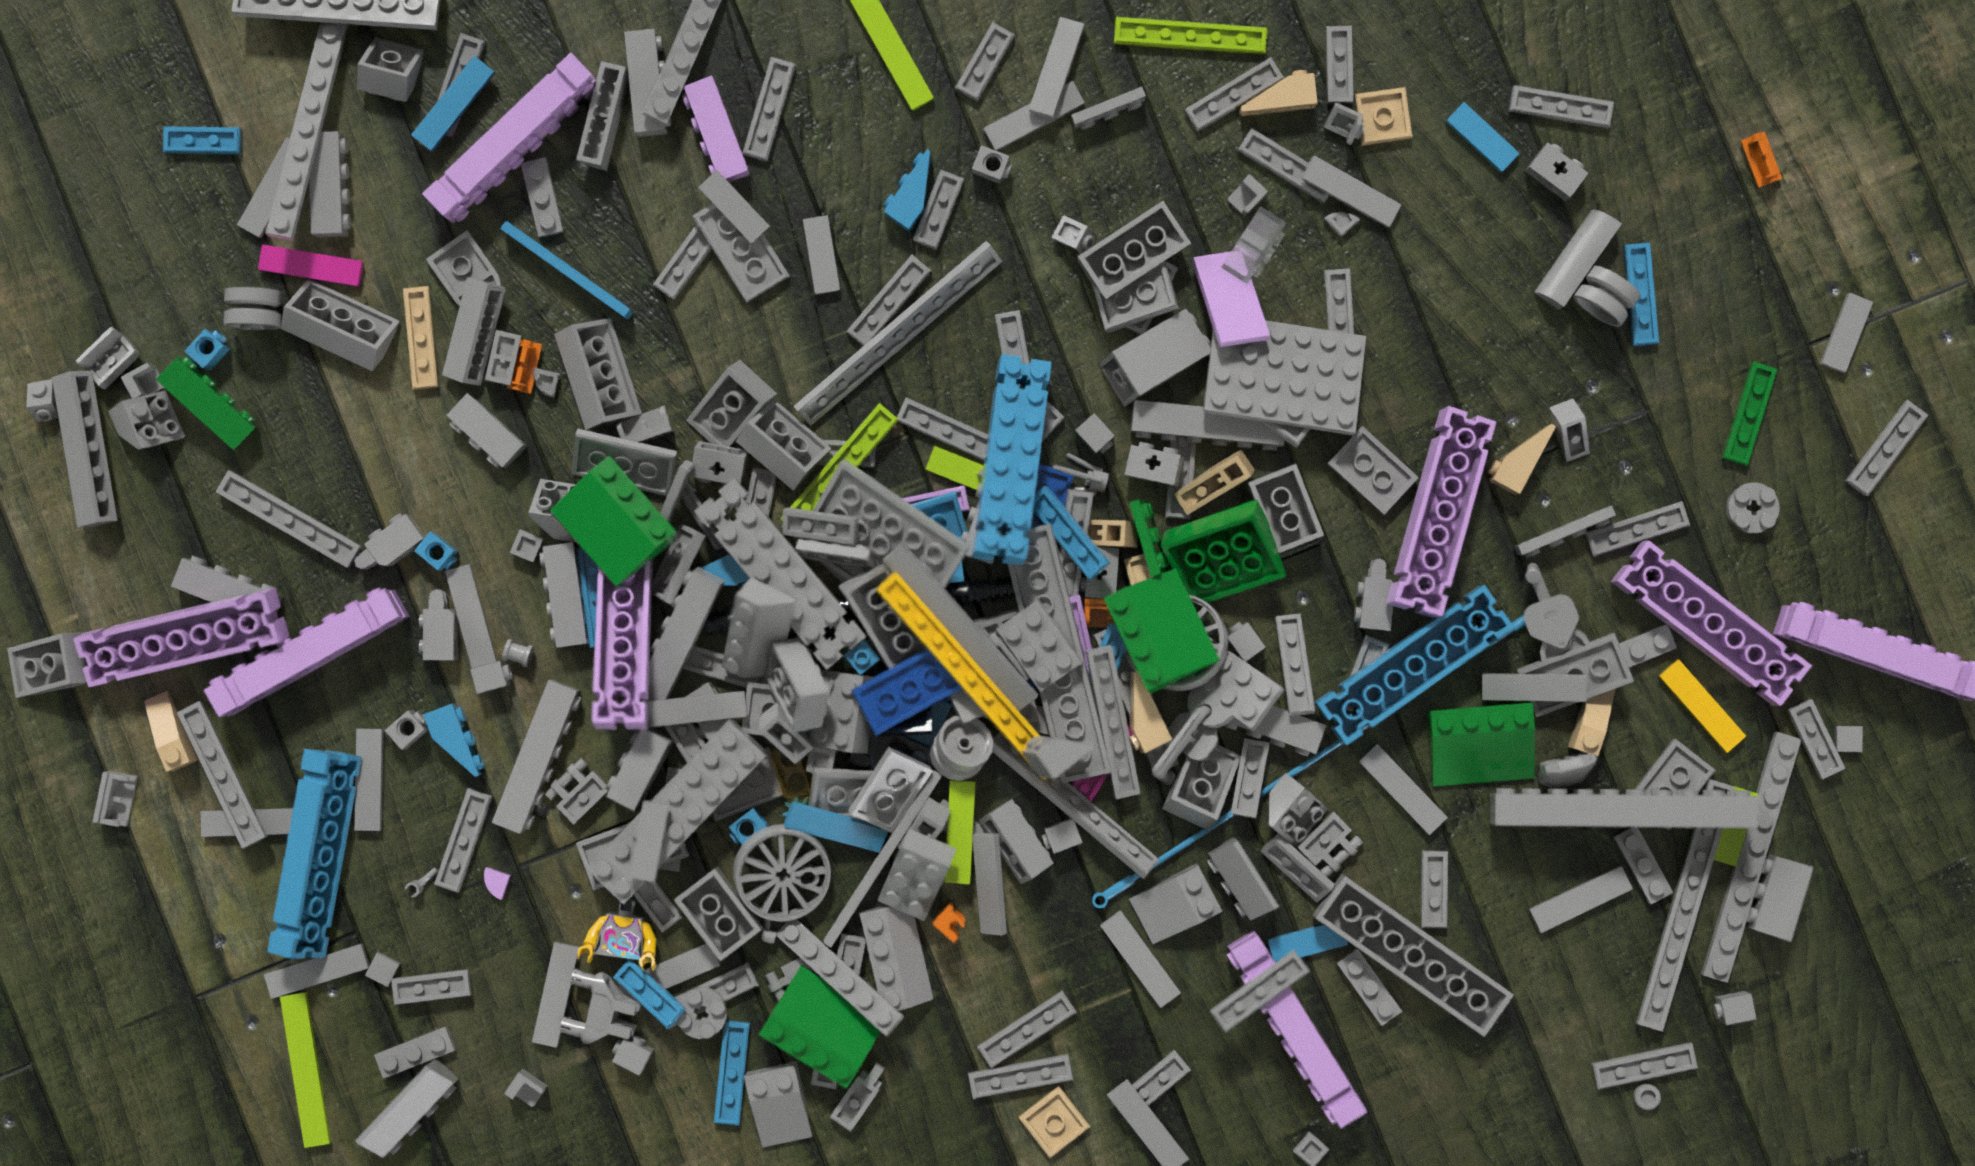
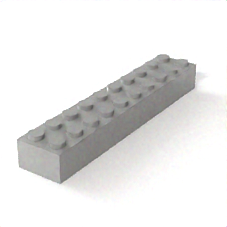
M1496 788V793H1490V824L1758 828V796H1750V791L1729 790V795H1724V791L1703 790V795H1698L1697 790H1677V795H1672L1671 790H1651V795H1645V790L1625 789V794H1619V790L1599 789V794H1593L1592 789H1574V794H1567V789H1548V794H1541V789L1522 788V793H1515V789Z

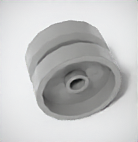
M1594 266L1586 276L1588 285H1581L1573 298L1580 307L1595 318L1611 326L1620 327L1628 316L1625 308H1633L1641 297L1640 292L1616 273L1600 266Z
M253 287L225 288L224 303L238 308L224 311V326L244 330L281 328V314L266 309H274L281 306L282 292Z
M959 716L952 717L944 723L931 743L930 757L933 766L948 779L962 781L972 778L978 774L992 753L993 739L991 732L978 719L962 725Z

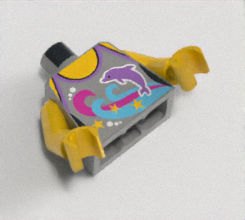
M628 900L624 904L619 903L618 913L608 912L606 916L599 917L589 929L583 946L578 949L577 959H580L581 954L587 953L589 955L587 963H590L593 957L592 950H594V954L640 960L642 971H644V965L650 962L652 971L656 969L654 957L657 939L650 924L645 922V917L633 915L635 901Z

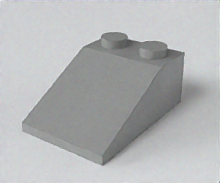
M738 360L724 371L686 421L710 443L731 447L747 423L765 408L777 393L741 360Z
M85 632L61 633L7 648L15 697L21 698L87 684L83 667L88 664L85 657L79 658L73 640Z
M1218 744L1210 755L1202 761H1195L1185 755L1162 809L1209 830L1218 820L1241 755Z
M1197 864L1129 898L1152 944L1193 927L1222 912Z
M797 1061L753 1070L745 1074L744 1078L749 1102L762 1148L813 1136Z

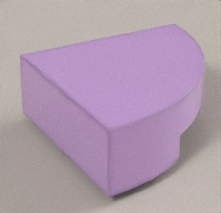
M486 867L484 871L486 887L493 896L502 900L511 875Z

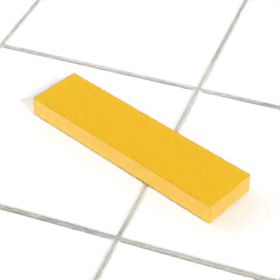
M1679 659L1674 661L1658 676L1725 753H1728L1746 737L1742 730Z

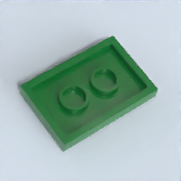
M1146 499L1129 502L1150 575L1156 576L1167 572L1166 567L1169 566V561L1164 552H1161L1159 543L1162 542L1159 528H1154L1151 519L1155 517L1152 504L1147 503Z

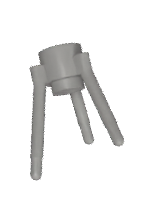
M1067 453L1066 457L1089 469L1087 474L1058 465L1053 466L1054 470L1085 479L1084 485L1089 486L1071 487L1070 489L1092 492L1094 495H1096L1097 491L1104 493L1109 473L1102 472L1103 468L1096 467L1070 453Z

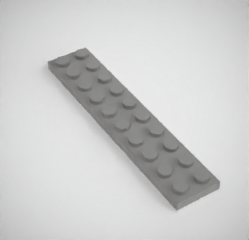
M1052 523L1030 528L1026 536H1023V538H1029L1027 559L1022 566L1008 564L1019 611L1021 612L1039 599L1083 661L1076 668L1040 692L1051 738L1088 743L1094 747L1093 750L1060 774L1062 783L1111 773L1112 769L1106 751L1095 697Z

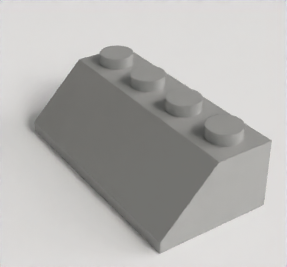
M1162 201L1079 255L1077 262L1090 282L1106 300L1190 245L1191 242L1164 201Z
M308 279L284 306L281 329L373 371L384 358L400 321Z
M611 318L570 325L554 334L585 430L608 426L642 414Z
M883 564L857 574L838 587L887 669H890L925 650L926 647L875 590L893 574L887 565Z
M750 578L736 595L722 668L742 678L765 676L772 642L788 639L797 599Z
M888 905L861 911V922L878 993L898 1011L933 1000L915 917Z
M436 1058L408 1084L355 1142L381 1157H385L389 1152L394 1155L404 1144L401 1139L406 1134L411 1137L420 1128L419 1120L424 1115L429 1118L438 1109L439 1106L436 1102L442 1096L447 1099L455 1091L454 1083L458 1078Z

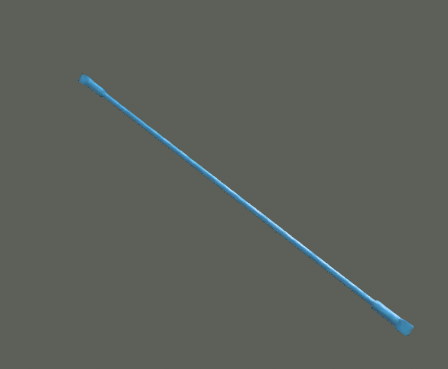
M1524 615L1512 622L1514 628H1512L1510 631H1508L1498 639L1488 640L1487 642L1489 645L1480 652H1478L1476 655L1468 659L1466 662H1468L1478 654L1482 653L1483 651H1485L1486 649H1488L1489 647H1491L1492 645H1494L1495 643H1497L1513 631L1517 632L1518 630L1526 626V623L1524 621ZM1364 725V726L1361 727L1360 729H1361V731H1363V730H1365V729L1368 728V727H1367L1366 725ZM1339 739L1287 774L1290 777L1295 776L1342 745ZM1282 777L1262 789L1260 798L1268 794ZM1231 810L1218 818L1209 830L1201 829L1160 856V860L1152 869L1233 817L1234 815L1231 814ZM1137 873L1132 876L1128 875L1104 892L1095 893L1092 897L1094 906L1104 908L1110 899L1135 884L1134 881L1141 876ZM1097 896L1105 898L1103 904L1098 905L1095 903Z

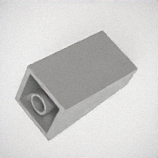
M1187 309L1182 310L1114 350L1098 364L1124 407L1210 354L1211 344L1209 339L1202 335L1197 327L1196 318Z

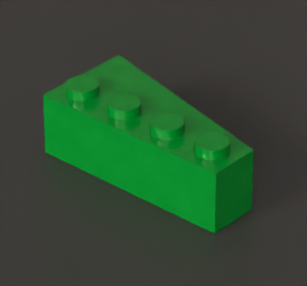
M181 354L176 357L156 380L234 450L256 428V425L253 423L255 418L245 409L241 411L235 405L236 401L228 393H222L216 387L217 384L207 374L204 375L190 358Z

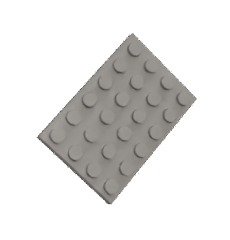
M1265 320L1270 334L1268 340L1219 347L1213 329L1203 405L1204 413L1354 436L1357 425L1366 336Z
M845 459L838 465L813 510L816 512L858 517V542L855 545H845L848 547H855L856 545L868 547L877 559L875 567L885 564L882 561L884 557L904 543L944 589L970 548V545ZM798 537L795 543L797 544L798 539L808 540L809 538ZM820 540V541H822V543H827V544H831V543H832V542H830V541ZM822 561L848 580L861 572L871 569Z

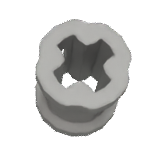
M508 639L503 650L502 661H515L527 668L532 658L534 646H522Z

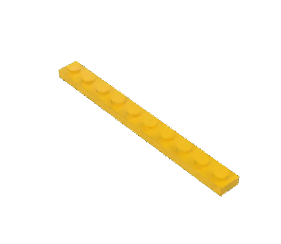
M894 572L875 590L1031 766L1021 751L1027 748L1026 743L1035 736H1041L899 574Z

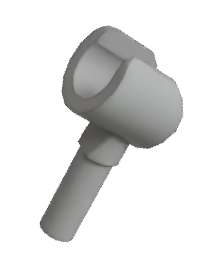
M434 867L423 878L408 883L405 886V890L413 885L417 891L411 897L421 894L424 889L423 886L438 873V870Z
M764 919L761 938L766 943L774 944L777 931L770 929L771 920Z

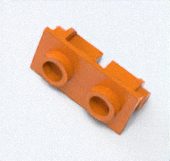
M1759 132L1741 140L1758 188L1782 179L1765 132Z
M525 339L520 340L511 384L507 385V389L532 393L534 384L533 368L538 367L542 344Z

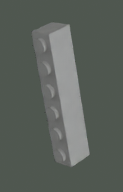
M69 371L52 377L77 527L99 526L117 521L92 371Z
M1134 400L1130 433H1136L1137 438L1151 439V435H1161V440L1176 441V437L1186 438L1187 443L1201 444L1202 440H1212L1211 445L1227 446V442L1237 443L1238 448L1251 449L1253 444L1262 445V450L1277 451V447L1284 446L1285 440L1256 420L1204 413L1201 406Z
M697 567L693 572L688 571L682 583L685 589L682 595L677 594L671 607L674 608V612L671 617L667 616L661 626V630L664 631L661 639L656 638L650 649L653 655L649 667L648 699H642V702L669 699L726 580L700 567Z
M548 680L492 823L519 834L524 833L526 829L530 830L535 818L532 815L535 805H540L544 796V792L541 789L544 782H549L554 770L551 768L553 759H558L562 751L563 745L560 744L563 734L567 735L571 728L572 721L569 719L572 711H577L581 703L582 697H579L580 690L555 680Z

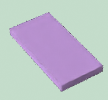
M1242 250L1193 257L1192 264L1219 347L1268 340L1270 334Z

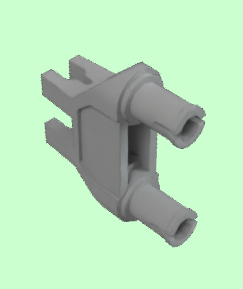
M574 969L571 976L574 979L570 980V984L590 989L592 998L586 1022L583 1023L564 1017L561 1022V1026L564 1027H560V1033L579 1037L585 1044H590L608 1034L626 1039L634 1035L637 1024L618 1019V1015L621 1012L634 1016L636 1011H640L641 1003L634 998L623 995L616 983L606 973L600 972L594 975Z

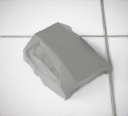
M1579 753L1566 756L1562 760L1553 759L1541 762L1539 772L1537 773L1539 783L1551 789L1578 785L1583 782L1596 764V755L1593 753Z

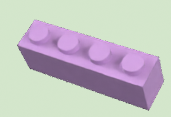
M709 76L684 86L686 94L682 95L687 110L692 108L695 115L691 121L695 132H701L704 141L700 142L705 157L710 155L713 165L709 166L711 174L718 170L728 182L750 175L713 77Z

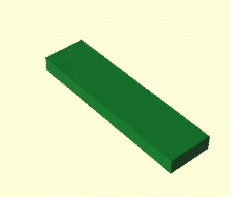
M1754 361L1751 362L1721 459L1748 466L1778 369Z

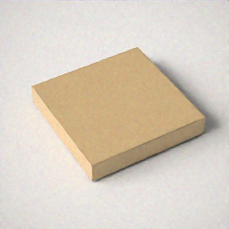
M1405 87L1354 95L1356 112L1363 114L1362 124L1365 125L1360 136L1361 146L1412 138Z
M1059 1085L1019 1116L1021 1122L1049 1158L1053 1157L1090 1128L1089 1123Z

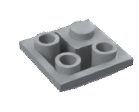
M166 390L121 401L109 411L118 435L138 450L185 437Z
M540 479L528 516L553 539L576 542L550 512L576 484Z
M1285 773L1269 792V825L1297 848L1315 824L1322 819L1328 808L1306 788Z

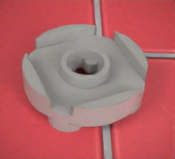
M1755 482L1739 486L1729 496L1726 504V513L1730 522H1733L1740 531L1750 534L1760 533L1774 526L1780 509L1775 491L1764 484ZM1752 501H1755V504L1759 506V510L1756 511L1755 515H1752V512L1747 510V505H1751Z
M704 986L697 987L686 992L679 1000L686 1010L676 1023L688 1036L696 1039H707L718 1033L724 1026L728 1013L723 997L716 990ZM706 1007L705 1012L708 1013V1017L698 1019L697 1013L694 1012L695 1008Z

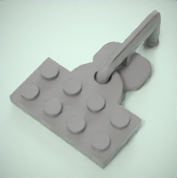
M1530 563L1527 566L1526 580L1533 584L1540 602L1527 607L1524 612V621L1530 635L1542 641L1540 648L1541 660L1518 668V673L1587 675V699L1634 682L1616 634L1612 633L1590 642L1585 633L1575 628L1579 615L1573 600L1563 594L1551 597L1538 565ZM1530 701L1533 703L1536 717L1577 703L1576 701Z
M1210 638V640H1211L1212 643H1214V644H1219V643H1217L1216 641H1214L1213 639ZM1228 650L1225 661L1217 674L1202 686L1191 689L1187 705L1189 712L1179 714L1169 726L1168 732L1172 738L1169 742L1171 744L1153 767L1152 774L1166 785L1173 784L1176 779L1175 773L1168 769L1181 752L1195 761L1206 759L1218 744L1217 728L1228 724L1233 718H1236L1255 731L1284 689ZM1206 668L1194 673V677L1204 672ZM1185 677V678H1183V679H1181V680H1182V681H1185V680H1188V678Z

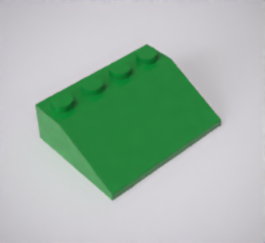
M610 456L591 469L550 510L552 515L615 587H618L676 540L675 529Z
M1258 499L1164 532L1161 548L1172 569H1177L1189 595L1198 597L1207 603L1286 577L1268 519Z
M1176 568L1128 586L1104 598L1140 677L1150 694L1220 661Z
M1523 702L1426 710L1433 787L1534 778L1535 723L1533 703Z
M801 965L759 1035L847 1089L881 1031L822 977Z

